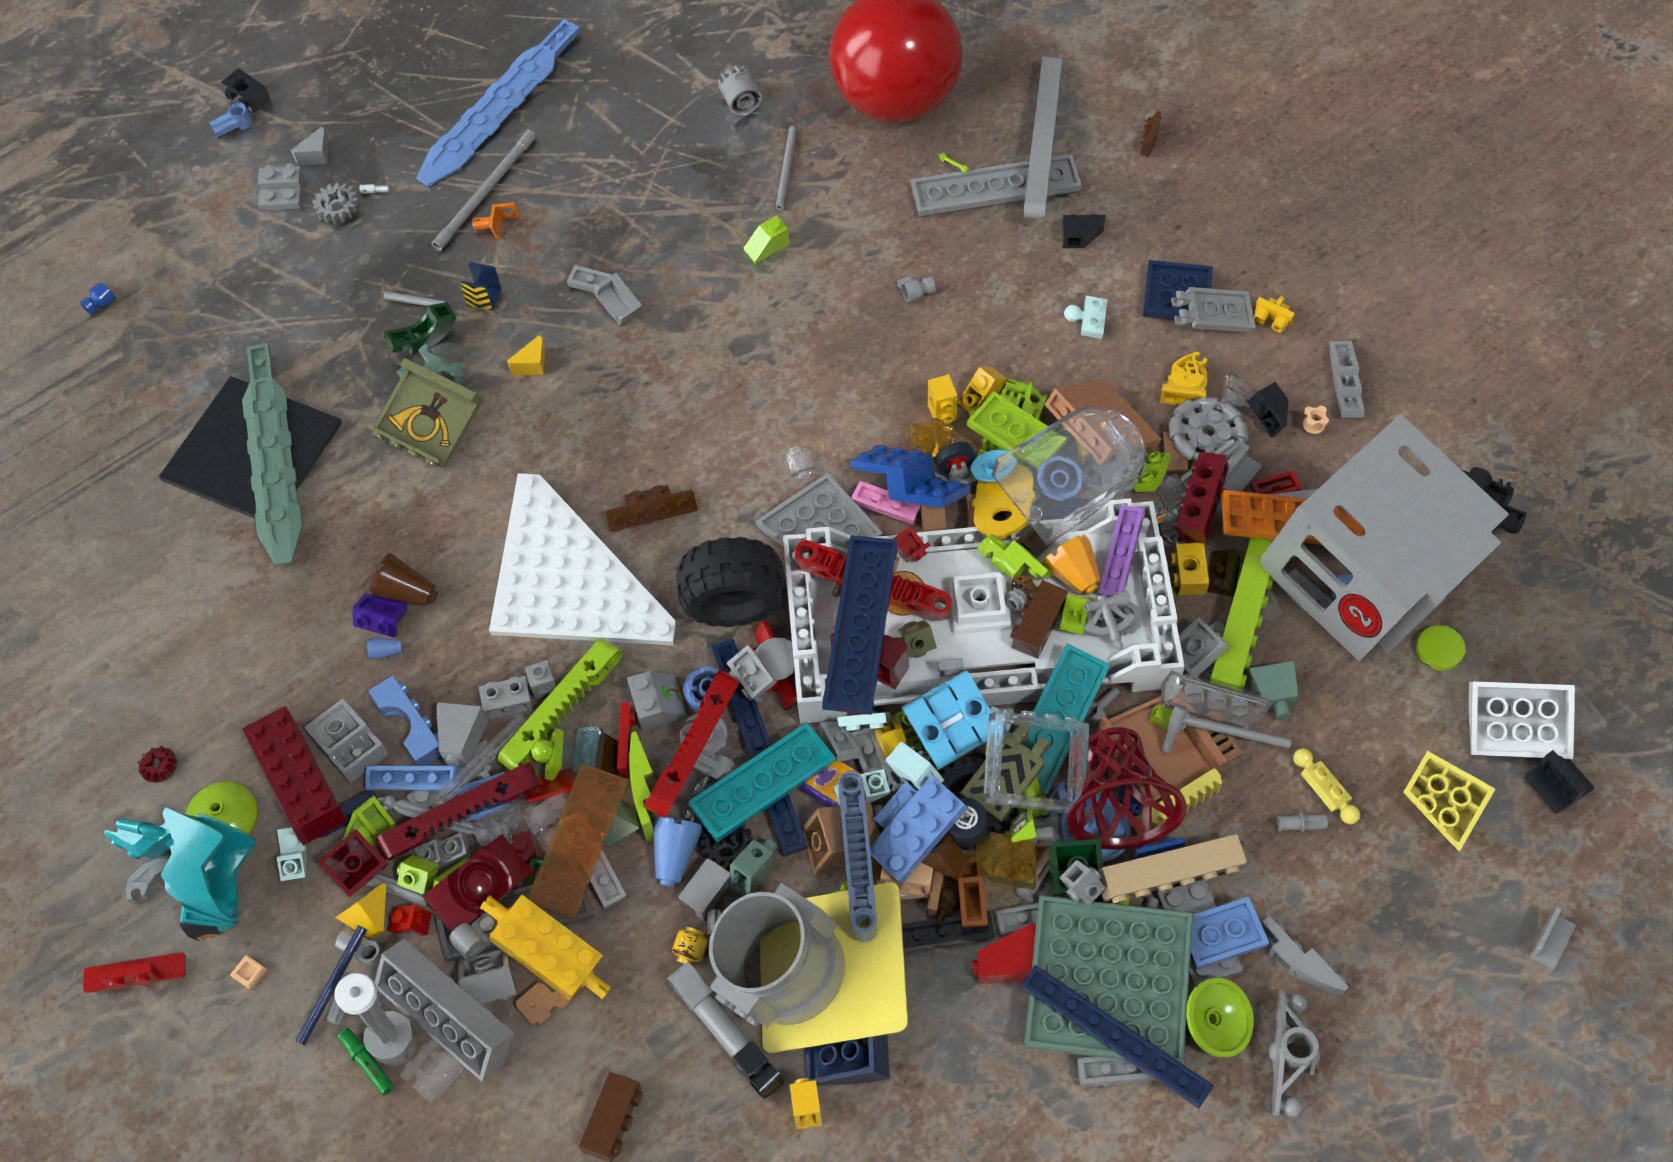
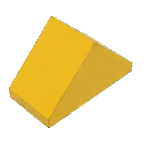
M540 335L507 360L510 373L513 376L544 375L546 349L543 338Z

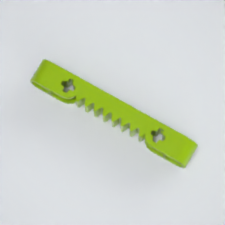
M605 638L598 639L502 748L497 758L498 762L509 770L525 763L533 762L534 758L531 753L533 744L539 740L549 739L547 732L553 733V725L561 726L559 718L567 719L565 711L573 712L571 705H579L578 697L584 699V691L590 692V686L599 685L619 663L623 651Z

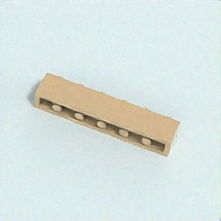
M1235 834L1103 867L1097 872L1102 876L1099 880L1106 887L1101 893L1103 902L1112 900L1113 904L1127 901V896L1135 895L1136 898L1148 896L1151 894L1150 890L1158 889L1160 893L1173 889L1174 884L1180 883L1181 887L1196 883L1195 879L1201 877L1203 881L1217 878V873L1225 872L1226 876L1239 872V867L1246 864L1247 861L1239 837Z

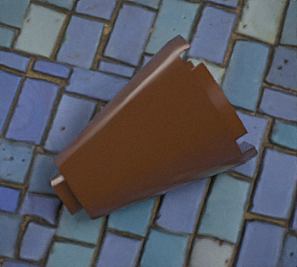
M391 553L386 554L381 561L384 565L380 571L376 570L370 587L371 595L421 606H427L429 603L433 604L438 594V591L435 590L436 585Z

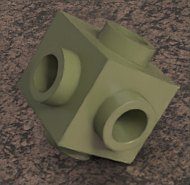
M925 620L919 622L911 621L898 629L899 638L908 645L910 658L922 657L928 651L937 648L931 626Z

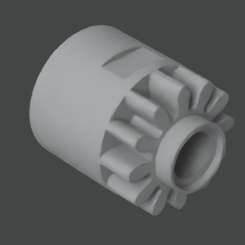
M735 65L734 68H727L725 73H721L722 78L718 79V87L732 113L745 115L759 107L762 102V94L745 66L739 69Z

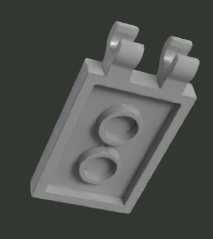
M1189 287L1186 292L1176 291V298H1171L1173 307L1189 306V310L1180 309V316L1174 317L1176 325L1192 323L1193 329L1249 333L1256 329L1250 296L1247 291Z

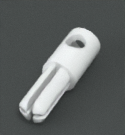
M360 184L359 188L360 194L389 192L388 185Z

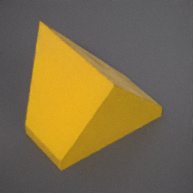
M381 883L335 918L354 930L357 929L358 925L366 928L367 932L364 936L370 939L384 932L386 884Z

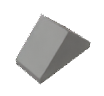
M320 127L291 150L297 165L327 164L329 140L325 129Z

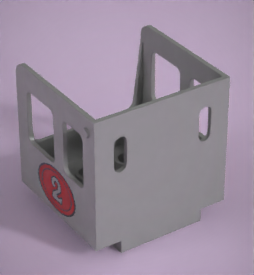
M1400 414L1296 509L1263 554L1260 562L1263 569L1348 652L1360 661L1377 644L1387 654L1390 653L1502 543L1491 532L1509 514ZM1404 448L1408 449L1429 469V475L1422 476L1402 457L1401 452ZM1334 508H1343L1364 528L1365 534L1363 536L1355 535L1334 515ZM1309 535L1314 536L1353 574V579L1348 585L1341 582L1305 547L1304 541ZM1293 555L1303 561L1335 592L1336 599L1327 609L1321 607L1286 573L1284 567Z

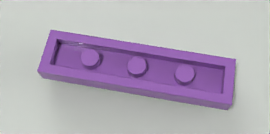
M1121 504L1098 591L1099 596L1106 595V597H1112L1114 592L1125 591L1145 515L1143 508Z

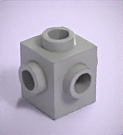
M1078 860L1060 877L1062 882L1068 887L1066 893L1075 902L1081 900L1087 906L1106 888L1099 880L1102 876L1092 866L1088 868Z

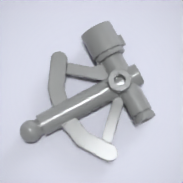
M1128 591L1114 592L1112 597L1108 598L1106 595L1097 597L1095 601L1084 603L1086 612L1097 610L1091 623H1087L1084 626V630L1098 636L1110 635L1116 650L1123 648L1119 632L1125 630L1134 619L1132 613L1126 615L1117 608L1131 604ZM1112 612L1124 620L1116 625ZM1101 613L1107 627L1095 626Z

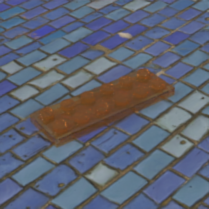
M581 764L528 897L539 908L575 920L628 785V779Z

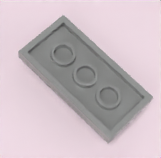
M1203 879L1195 881L1196 883L1188 886H1178L1165 892H1158L1157 894L1161 908L1164 910L1190 912L1194 915L1217 906L1207 882L1203 881ZM1190 956L1189 977L1191 982L1194 983V988L1202 981L1210 978L1227 979L1240 975L1243 972L1238 957L1196 970Z

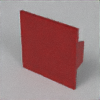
M572 768L559 771L553 781L545 779V775L539 777L542 785L527 793L526 800L527 802L530 801L532 806H534V801L573 791L575 794Z

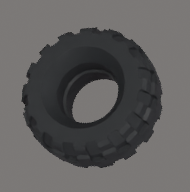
M724 537L714 541L703 542L700 546L690 549L682 557L677 568L676 585L680 606L684 609L687 616L692 617L696 622L705 623L708 626H744L755 621L764 620L779 608L782 603V597L785 596L786 592L782 561L768 544L764 545V542L756 539Z

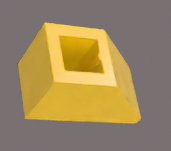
M979 367L957 403L971 414L972 408H979L993 391L999 394L1008 379L993 367Z

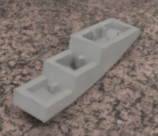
M1352 341L1330 342L1332 373L1341 418L1364 417L1365 409L1361 398L1362 387L1358 376L1359 365Z

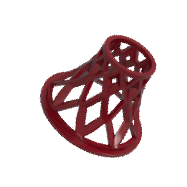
M1123 727L1108 728L1095 733L1086 741L1087 774L1081 796L1072 805L1067 817L1068 828L1077 840L1100 839L1101 849H1130L1158 841L1169 835L1182 823L1187 812L1185 797L1179 789L1157 775L1145 756L1141 737L1137 732ZM1120 734L1117 741H1113L1108 735ZM1098 740L1097 746L1095 748L1093 744ZM1116 748L1124 754L1121 757L1112 758ZM1135 784H1144L1146 797L1134 787ZM1120 785L1126 787L1122 807L1112 787ZM1150 785L1158 790L1165 807L1152 799ZM1103 791L1102 794H1101V796L1099 797V799H1098V801H1097V799H1096V794H1097L1098 792ZM1168 793L1174 796L1175 807ZM1132 795L1143 805L1142 822L1129 811ZM1090 798L1091 809L1084 817L1086 800ZM1108 798L1116 811L1109 827L1102 812ZM1151 806L1169 817L1164 823L1150 830L1152 821ZM1093 815L1095 816L1097 828L1101 836L1092 834L1084 829ZM1122 815L1139 833V835L1112 838Z

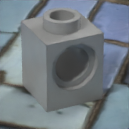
M547 660L524 667L535 700L550 695L556 688Z

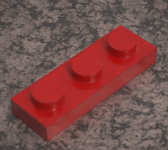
M621 702L617 759V770L620 778H630L629 753L632 726L637 724V712L632 710L630 702Z

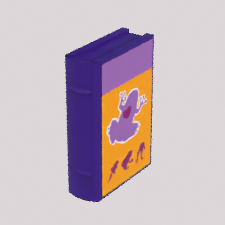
M839 761L833 763L798 788L823 803L826 807L838 806L834 786L838 785L840 776L848 771L862 773L845 762Z

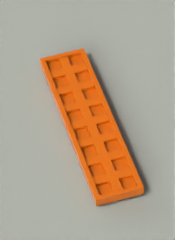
M1223 490L1221 501L1224 535L1274 540L1306 498ZM1334 508V515L1355 535L1363 536L1365 534L1364 528L1343 508ZM1309 535L1304 543L1322 545L1312 535Z

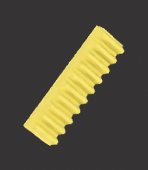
M1215 768L1180 789L1186 800L1187 812L1189 806L1192 808L1196 807L1197 801L1202 804L1205 796L1210 799L1213 791L1217 794L1219 793L1222 780L1221 775ZM1170 795V798H1171V800H1172V802H1173V804H1174V807H1175V799H1174V796H1173V795ZM1160 801L1159 804L1165 807L1163 801ZM1151 807L1152 821L1150 830L1160 826L1169 818ZM1142 813L1136 816L1140 822H1142Z

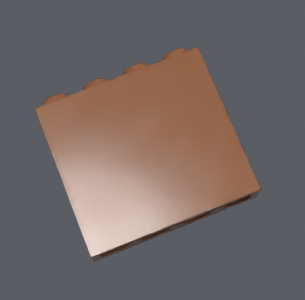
M1106 379L1055 388L1045 403V406L1100 466L1107 465L1115 454L1146 448L1149 455L1162 440Z
M1176 683L1167 687L1165 694L1111 719H1107L1105 715L1101 717L1098 732L1114 727L1128 728L1137 732L1141 737L1145 756L1157 775L1179 790L1213 768L1221 773L1227 763L1226 758L1207 730L1187 725L1185 729L1177 733L1171 753L1162 751L1168 730L1149 721L1153 708L1162 704L1173 710L1174 706L1179 704L1188 708L1190 716L1198 718ZM1113 734L1108 736L1113 741H1117L1120 734ZM1116 748L1113 757H1121L1124 754ZM1136 784V789L1146 797L1144 784ZM1150 785L1152 799L1156 802L1161 801L1162 798L1158 790Z

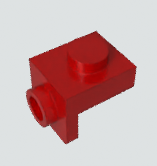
M911 525L893 538L898 540L897 550L907 563L913 558L916 562L928 554L925 549L931 546L928 542L923 543Z
M416 904L394 907L389 932L393 934L415 932L421 936H427L432 913Z

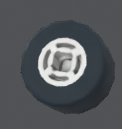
M959 798L968 806V809L946 834H949L958 846H974L981 842L986 835L988 824L987 812L983 805L975 799Z

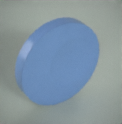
M1100 792L1096 794L1097 801L1102 794ZM1081 794L1071 800L1061 814L1059 829L1063 842L1078 841L1068 828L1067 817L1072 805L1079 799ZM1090 798L1086 800L1084 817L1091 809ZM1108 798L1102 812L1109 827L1116 811ZM1093 815L1084 829L1092 834L1101 836L1097 828L1095 816ZM1123 815L1112 838L1131 836V824ZM1101 849L1103 864L1117 858L1125 849Z

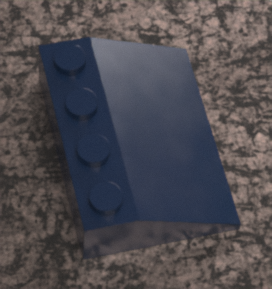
M888 1034L805 1048L806 1078H809L811 1081L816 1080L817 1086L870 1083L890 1079Z

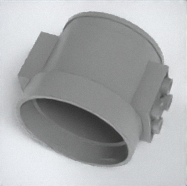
M782 883L775 893L756 892L737 899L719 916L710 937L709 956L717 977L709 988L717 993L715 999L755 1027L760 1023L768 1029L772 1022L782 1025H794L816 1017L835 999L844 978V953L838 938L833 933L838 923L821 908ZM799 922L801 929L800 948L791 967L779 979L766 986L748 988L746 978L747 967L750 957L760 940L770 931L781 925Z

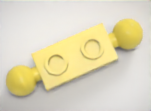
M1300 748L1295 751L1293 755L1294 763L1298 767L1305 768L1301 775L1332 812L1339 809L1341 811V820L1349 825L1357 823L1360 819L1359 809L1354 805H1348L1352 797L1323 762L1319 761L1314 764L1312 762L1313 755L1308 749Z

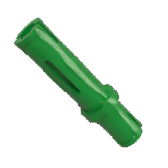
M350 1028L340 1032L337 1038L348 1051L350 1060L355 1061L382 1096L390 1094L395 1089V1086L367 1051L365 1044L360 1042ZM368 1065H370L374 1069L379 1078H377L373 1074Z

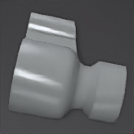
M910 276L897 280V285L901 289L903 298L907 303L921 299L924 293L928 295L936 291L935 283L931 276L923 278L922 281L912 279Z

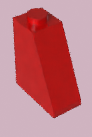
M1031 923L977 951L976 960H972L973 976H978V984L1021 982L1026 979L1032 970L1036 923Z

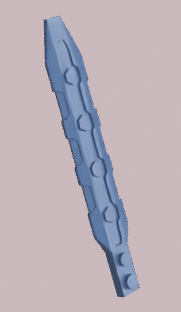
M563 19L539 45L523 52L510 65L509 70L485 91V95L460 117L461 120L429 149L418 173L417 181L429 187L462 168L475 154L474 151L497 131L508 115L517 109L525 101L526 96L554 70L557 56L580 33V27Z

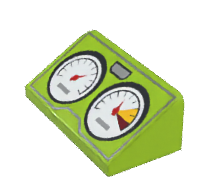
M1031 804L1010 821L1012 842L1037 837Z

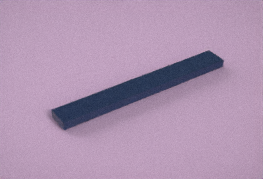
M1037 965L1033 967L1021 984V988L1196 1108L1200 1109L1213 1089V1084Z

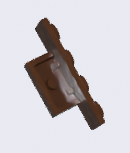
M657 485L649 490H637L624 495L626 506L610 509L605 513L610 531L613 532L695 512L698 508L693 490L671 494L668 485Z

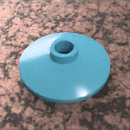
M1004 450L988 451L979 455L972 462L971 472L980 481H998L1014 471L1016 460L1010 452Z

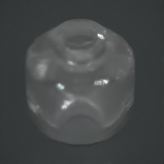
M795 446L786 451L787 454L783 458L788 476L797 478L798 481L809 478L810 473L815 469L810 450L803 446Z

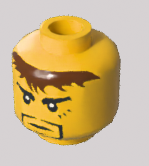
M688 926L686 930L678 931L672 947V952L678 956L677 961L684 964L689 962L691 965L693 961H702L708 946V939L704 937L705 932Z

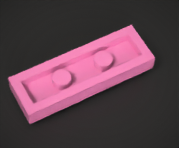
M859 481L851 497L858 506L914 525L921 511L920 504L889 500L888 490L863 481Z

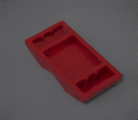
M501 834L435 885L423 898L452 933L459 925L466 922L470 924L485 912L480 907L484 901H487L488 896L491 895L496 901L500 900L530 876L533 871L505 836Z

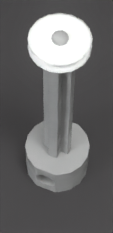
M351 973L343 977L335 989V1000L345 1013L351 1015L358 1014L367 1025L364 1030L363 1039L367 1051L380 1065L386 1067H399L408 1063L418 1049L419 1041L416 1029L411 1022L401 1013L395 1011L384 1012L375 1001L377 998L376 985L368 975Z

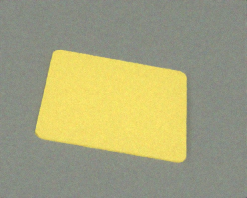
M888 882L874 885L877 934L874 939L868 942H860L852 935L848 890L805 898L821 908L838 923L833 933L838 938L844 953V978L835 999L816 1017L794 1025H782L772 1022L768 1029L762 1025V1044L765 1051L777 1053L897 1033L907 1027L908 1012L900 889L895 883ZM799 922L781 925L770 931L760 940L761 987L779 979L793 964L801 942ZM867 922L860 923L858 926L861 928H866L870 926V924Z

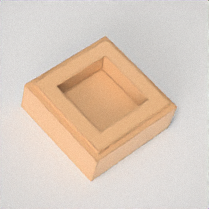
M245 955L231 972L230 976L249 990H252L267 969Z

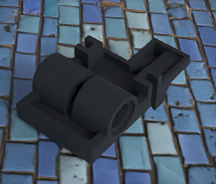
M1479 467L1472 468L1470 472L1462 470L1509 514L1493 531L1497 528H1502L1509 533H1518L1525 522L1527 512L1508 506L1514 493L1511 482H1507L1506 486H1504L1502 479L1499 482L1493 481L1491 474Z

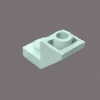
M902 742L897 745L885 760L898 777L911 780L918 790L931 775L941 783L944 781L929 761Z
M884 769L860 774L864 784L865 803H871L890 794ZM835 785L834 791L838 806H840L839 785ZM848 786V787H847V789H849V790H852V789H855V788H856V787H854V786Z
M292 827L278 829L277 834L281 854L277 856L280 880L285 881L306 877L307 844L302 845Z

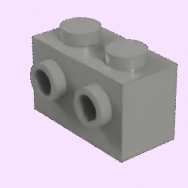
M514 676L505 681H492L479 686L482 709L488 721L534 711L526 676Z

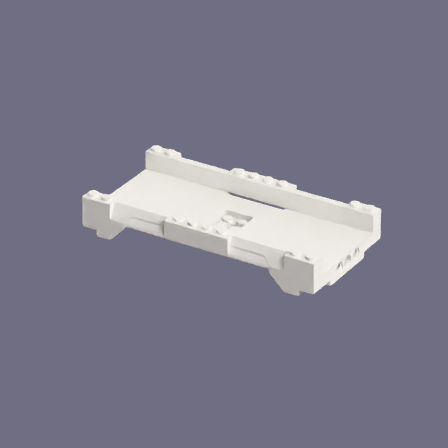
M1131 498L1108 500L1083 514L1082 518L1039 522L1056 536L1054 542L1037 557L1039 561L1043 563L1050 553L1056 556V549L1076 536L1085 534L1091 542L1100 579L1102 580L1121 504L1145 510L1125 591H1128L1131 602L1137 605L1142 613V623L1134 634L1129 633L1125 636L1120 634L1123 643L1121 650L1114 648L1110 635L1095 636L1085 630L1083 635L1060 630L1062 612L1039 659L1013 649V639L1010 638L1015 624L1020 625L1022 621L1020 619L1022 611L1009 609L1005 601V595L1013 590V581H1016L1018 585H1023L1022 588L1018 587V589L1026 594L1028 600L1025 605L1028 607L1031 603V600H1029L1030 590H1033L1034 587L1038 588L1042 580L1068 590V594L1088 598L1090 602L1097 600V597H1099V588L1089 595H1086V593L1079 595L1053 574L1048 580L1042 577L1037 579L1028 571L1030 567L1019 577L1022 580L1006 577L991 563L992 558L987 559L977 551V548L987 536L980 533L976 527L917 532V535L924 544L928 542L931 545L925 549L928 554L917 562L913 558L907 563L897 550L899 565L897 570L894 571V576L900 575L904 580L908 578L910 581H918L947 592L952 599L950 615L943 621H935L889 603L884 635L899 638L898 629L904 627L906 623L925 620L931 626L937 648L928 651L922 657H909V669L896 689L877 681L873 706L908 703L955 676H940V672L944 671L938 672L937 662L963 658L964 668L958 670L1035 663V667L969 674L988 706L1038 701L1066 643L1110 664L1101 685L1130 682L1132 692L1167 689V687L1175 683L1179 688L1185 666L1177 629V614L1162 536L1159 534L1153 501L1132 503ZM1029 522L1022 530L1000 540L1010 545L1013 540L1017 541L1021 536L1024 538L1037 522ZM831 527L806 529V534L783 536L800 724L838 720L840 716H847V712L822 709L831 654L830 636L834 633L833 627L836 624L840 595L837 598L832 596L836 583L803 571L795 563V547L804 540L813 541L834 549L843 556L847 555L850 535ZM897 535L879 536L875 538L893 539ZM803 553L801 557L807 559L812 557V554ZM982 598L984 601H976L975 599ZM935 603L934 607H936L937 609H943L945 608V605L942 603ZM1097 610L1087 612L1086 620L1094 616Z

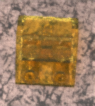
M990 832L983 837L981 842L977 843V866L989 881L1035 889V841L1028 839L1012 842L1010 835Z

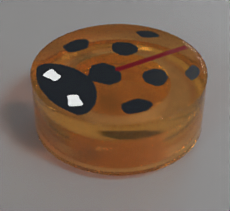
M1018 576L1013 579L1010 591L1019 589L1029 599L1035 585L1031 578Z

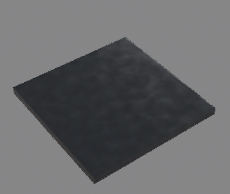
M230 376L158 477L163 482L255 519L257 512L255 494L252 491L251 485L252 468L247 449L246 419H244L242 399L249 383ZM287 398L288 410L286 413L288 429L292 437L293 446H291L293 467L296 469L297 482L295 485L297 491L341 426L342 421L340 418Z

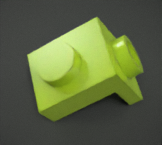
M1068 594L1062 611L1059 629L1083 635L1087 617L1084 603L1090 602V599Z

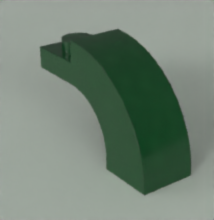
M448 302L428 305L425 315L417 323L409 327L385 331L383 338L392 353L408 350L411 355L419 353L418 350L424 344H427L430 348L444 338L454 325L457 316Z

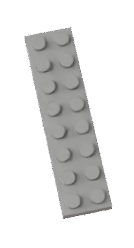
M1073 154L1052 157L1048 196L1081 191L1082 185ZM1030 161L973 169L967 173L960 171L911 179V188L918 217L1025 200Z

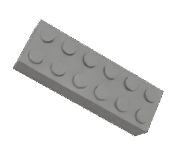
M402 939L381 954L375 985L382 995L480 1081L483 1082L504 1066L514 1034L506 1024L500 1022L487 1008L478 1003L470 993L464 991L451 977L442 972L434 962L428 960L415 946L405 939Z

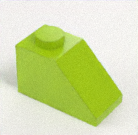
M777 215L757 227L744 246V252L757 264L790 244L788 227Z

